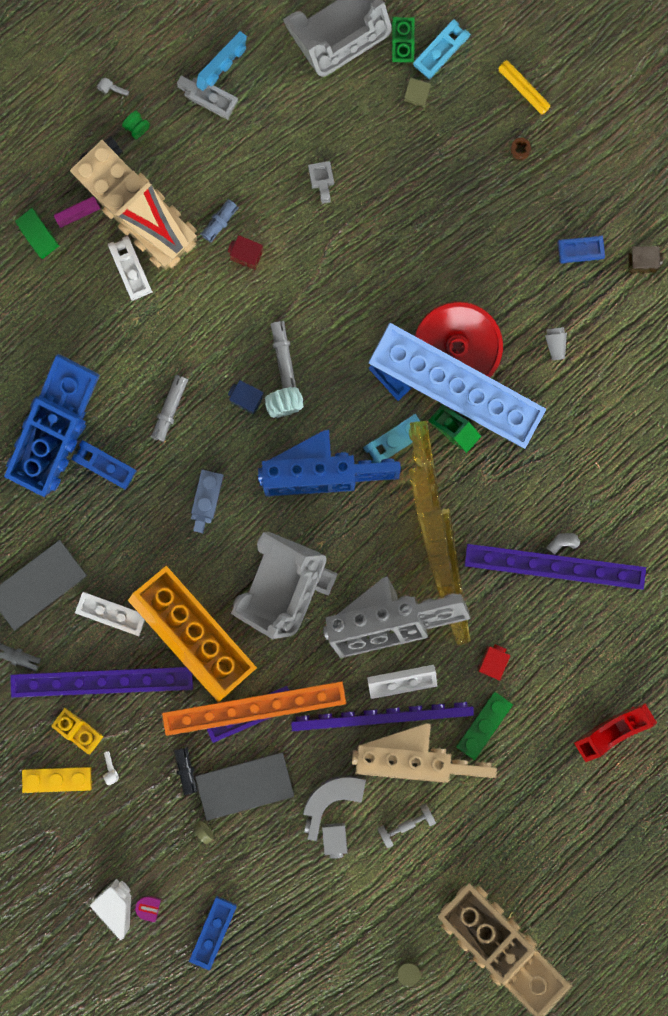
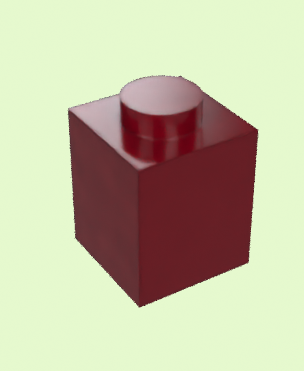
M238 235L236 241H231L228 249L232 261L256 270L264 251L262 244Z

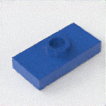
M603 236L558 240L560 264L605 258Z

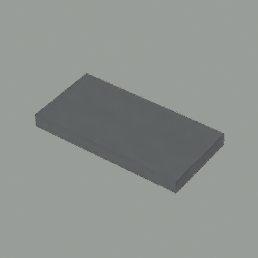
M59 540L0 585V612L13 630L16 631L86 578L87 574L63 542Z
M283 752L195 776L207 821L295 796Z

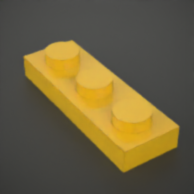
M91 767L22 770V793L92 790Z

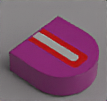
M152 896L140 898L135 908L138 917L146 921L156 922L161 898Z

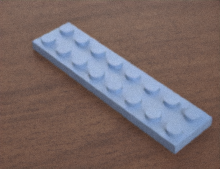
M392 323L388 324L368 361V364L522 448H526L546 411V408Z

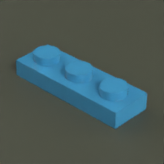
M239 31L198 74L196 86L204 91L208 86L212 87L218 80V75L222 71L226 72L231 67L233 59L236 56L238 58L242 56L246 50L247 36Z

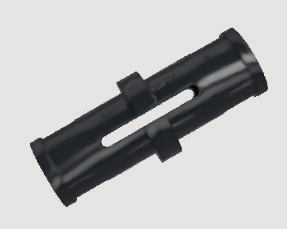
M188 747L174 750L178 771L176 772L177 776L180 775L183 795L198 792L193 774L195 769L190 762Z

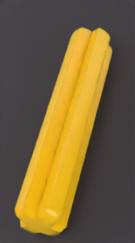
M506 60L499 66V71L540 114H544L549 110L550 104L509 61Z

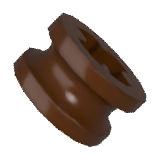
M517 138L512 142L511 154L515 159H526L530 154L531 144L525 138ZM518 144L526 146L525 153L521 154V151L520 153L516 152Z

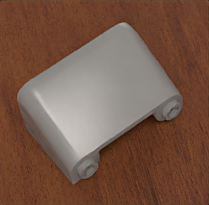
M337 0L308 19L300 11L294 12L283 19L286 28L313 69L320 76L332 73L384 40L391 32V23L383 0Z
M263 532L257 542L258 551L264 554L249 593L238 595L235 598L231 614L271 639L290 637L301 626L325 567L326 556L271 532Z

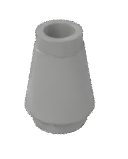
M564 327L546 329L547 335H545L552 360L565 359L567 332L565 333Z

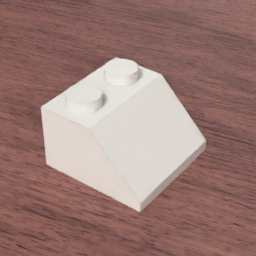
M116 879L94 899L90 907L121 941L130 929L131 895L129 894V887L123 881L119 882Z

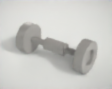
M426 803L420 806L423 815L414 820L411 818L399 824L398 828L388 833L384 825L377 828L387 848L394 846L390 838L391 836L410 830L416 826V823L427 819L430 826L436 824Z

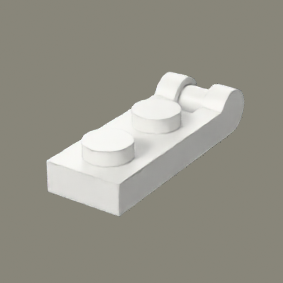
M129 236L123 237L119 242L114 243L113 241L108 243L131 300L133 301L152 293ZM126 248L128 253L120 256L118 251Z

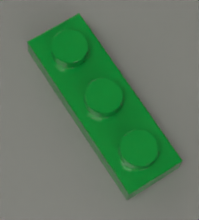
M494 691L462 736L456 748L475 760L513 704Z

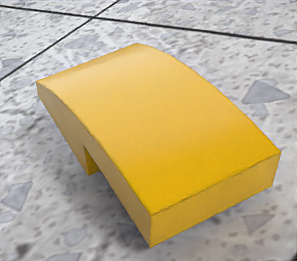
M66 708L62 710L51 725L64 738L71 740L87 754H91L104 737Z

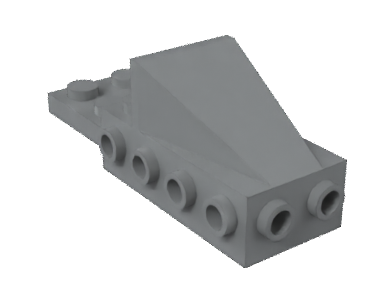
M384 577L340 613L326 617L327 626H324L323 629L327 640L329 639L332 648L340 658L425 639L428 638L426 629L471 618L461 594H448L442 599H427L418 604L414 596H403L398 599L388 577Z

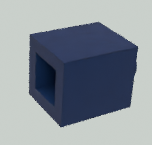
M239 380L237 385H232L228 396H230V403L254 415L264 397V392Z

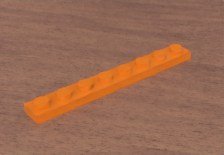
M340 681L164 712L162 717L165 735L168 736L346 704L343 682Z

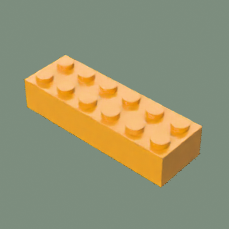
M167 566L137 589L129 598V603L217 702L221 701L257 668Z

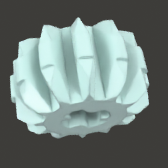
M296 387L283 388L265 397L267 412L273 418L292 415L304 407L302 395Z

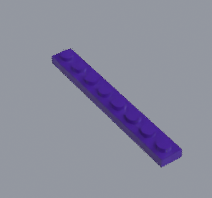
M473 544L466 545L464 561L465 567L644 590L646 567Z
M187 667L10 675L11 698L193 690V674Z
M455 702L454 707H445V704L442 703L432 704L431 709H422V705L409 706V711H400V707L386 708L385 713H377V709L363 710L364 714L355 715L354 711L341 712V716L332 717V713L318 714L319 718L309 719V715L296 716V720H292L291 725L292 731L474 716V710L472 705H467V702Z

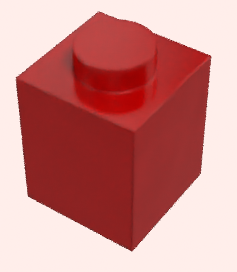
M494 644L493 648L487 646L477 671L500 681L510 658V655L506 654L507 649Z

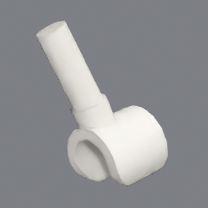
M105 752L104 755L109 772L104 774L103 778L107 785H112L118 781L119 776L112 765L110 752Z

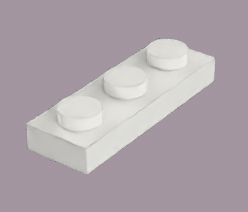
M82 592L75 611L76 614L140 636L145 622L144 618L137 611L86 592Z
M434 665L367 677L371 699L437 687Z

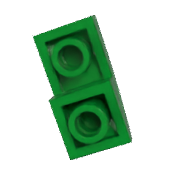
M415 17L392 18V62L414 63Z
M33 208L15 221L41 259H44L59 247L55 237Z

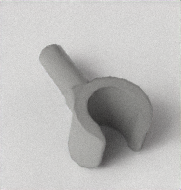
M102 78L97 85V89L104 94H107L111 89L125 96L129 95V91L117 87L107 78Z

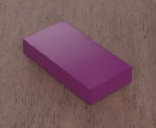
M92 196L54 214V217L61 228L99 210L100 206L95 197Z

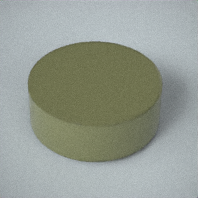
M199 821L193 826L195 834L203 843L208 844L214 839L212 831L203 821Z
M404 962L398 967L397 977L402 985L413 986L420 979V971L415 963Z

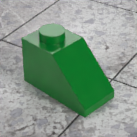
M443 404L428 420L449 441L466 453L482 437L469 421Z

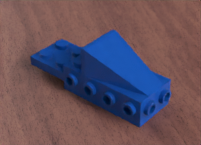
M60 354L55 357L40 396H36L31 403L30 408L32 410L22 425L23 432L15 442L14 448L16 449L6 464L8 468L4 477L43 497L52 490L56 491L61 482V479L58 477L61 471L64 472L69 463V460L66 458L69 452L71 453L74 450L78 437L86 427V421L83 420L86 414L84 411L100 376L98 373Z
M324 430L274 458L262 461V468H258V479L260 486H263L265 497L355 491V482L397 480L400 477L401 468L400 462H395V459H383L381 463L362 460L358 464H354V455L349 456V453H336L335 457H331L329 430Z

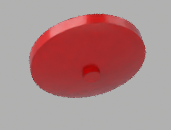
M453 301L435 307L423 317L414 334L415 337L489 378L498 368L502 358L503 339L496 321L486 310L469 302Z

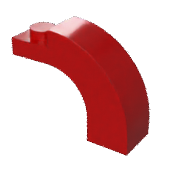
M646 703L637 707L633 706L594 727L574 742L584 761L588 762L601 757L624 739L652 728L657 722Z

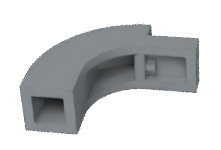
M353 775L333 777L320 784L312 792L303 812V815L312 816L311 819L306 820L304 830L305 833H308L309 840L317 841L321 817L328 805L338 800L362 803L366 778Z

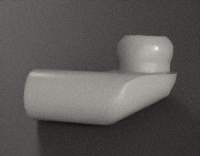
M560 533L546 549L552 555H555L562 546H569L572 549L577 548L580 545V540L574 533Z

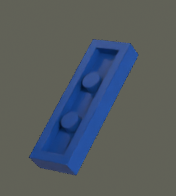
M216 896L189 962L210 971L236 910V904Z

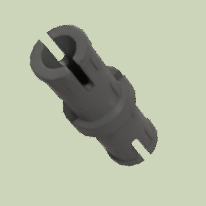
M0 643V649L4 651V653L0 652V658L12 662V665H21L34 672L37 671L39 666L30 662L40 664L41 658L24 653L23 649L17 648L16 650Z

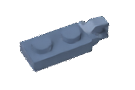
M201 470L191 512V519L196 520L194 532L203 534L205 524H211L212 519H214L224 478L223 474Z

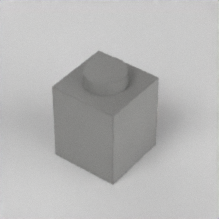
M345 823L322 825L324 854L329 855L330 858L343 857V854L347 853Z

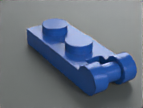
M82 440L79 444V451L73 455L71 460L126 490L137 470ZM88 451L93 453L90 461L84 459Z

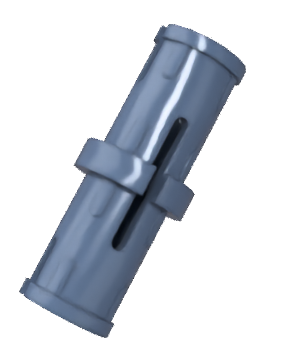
M227 199L221 209L211 216L212 220L200 234L212 243L222 228L227 227V222L239 207Z

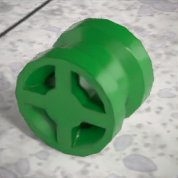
M134 111L124 120L122 127L125 130H129L134 139H139L149 129L150 123L147 120H143L138 111Z

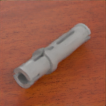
M285 322L271 323L274 339L273 349L276 350L282 389L296 387L289 352L290 341L287 340Z
M179 375L174 376L175 378L162 411L157 414L156 418L158 421L151 435V438L161 442L165 441L170 424L174 423V414L189 381L182 376L180 378Z

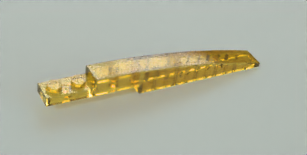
M427 421L410 423L409 436L413 441V460L417 468L409 469L420 529L433 577L441 599L448 594H461L463 597L449 508L441 509ZM467 620L450 624L458 645L471 642Z

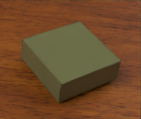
M410 78L404 101L425 107L431 83Z

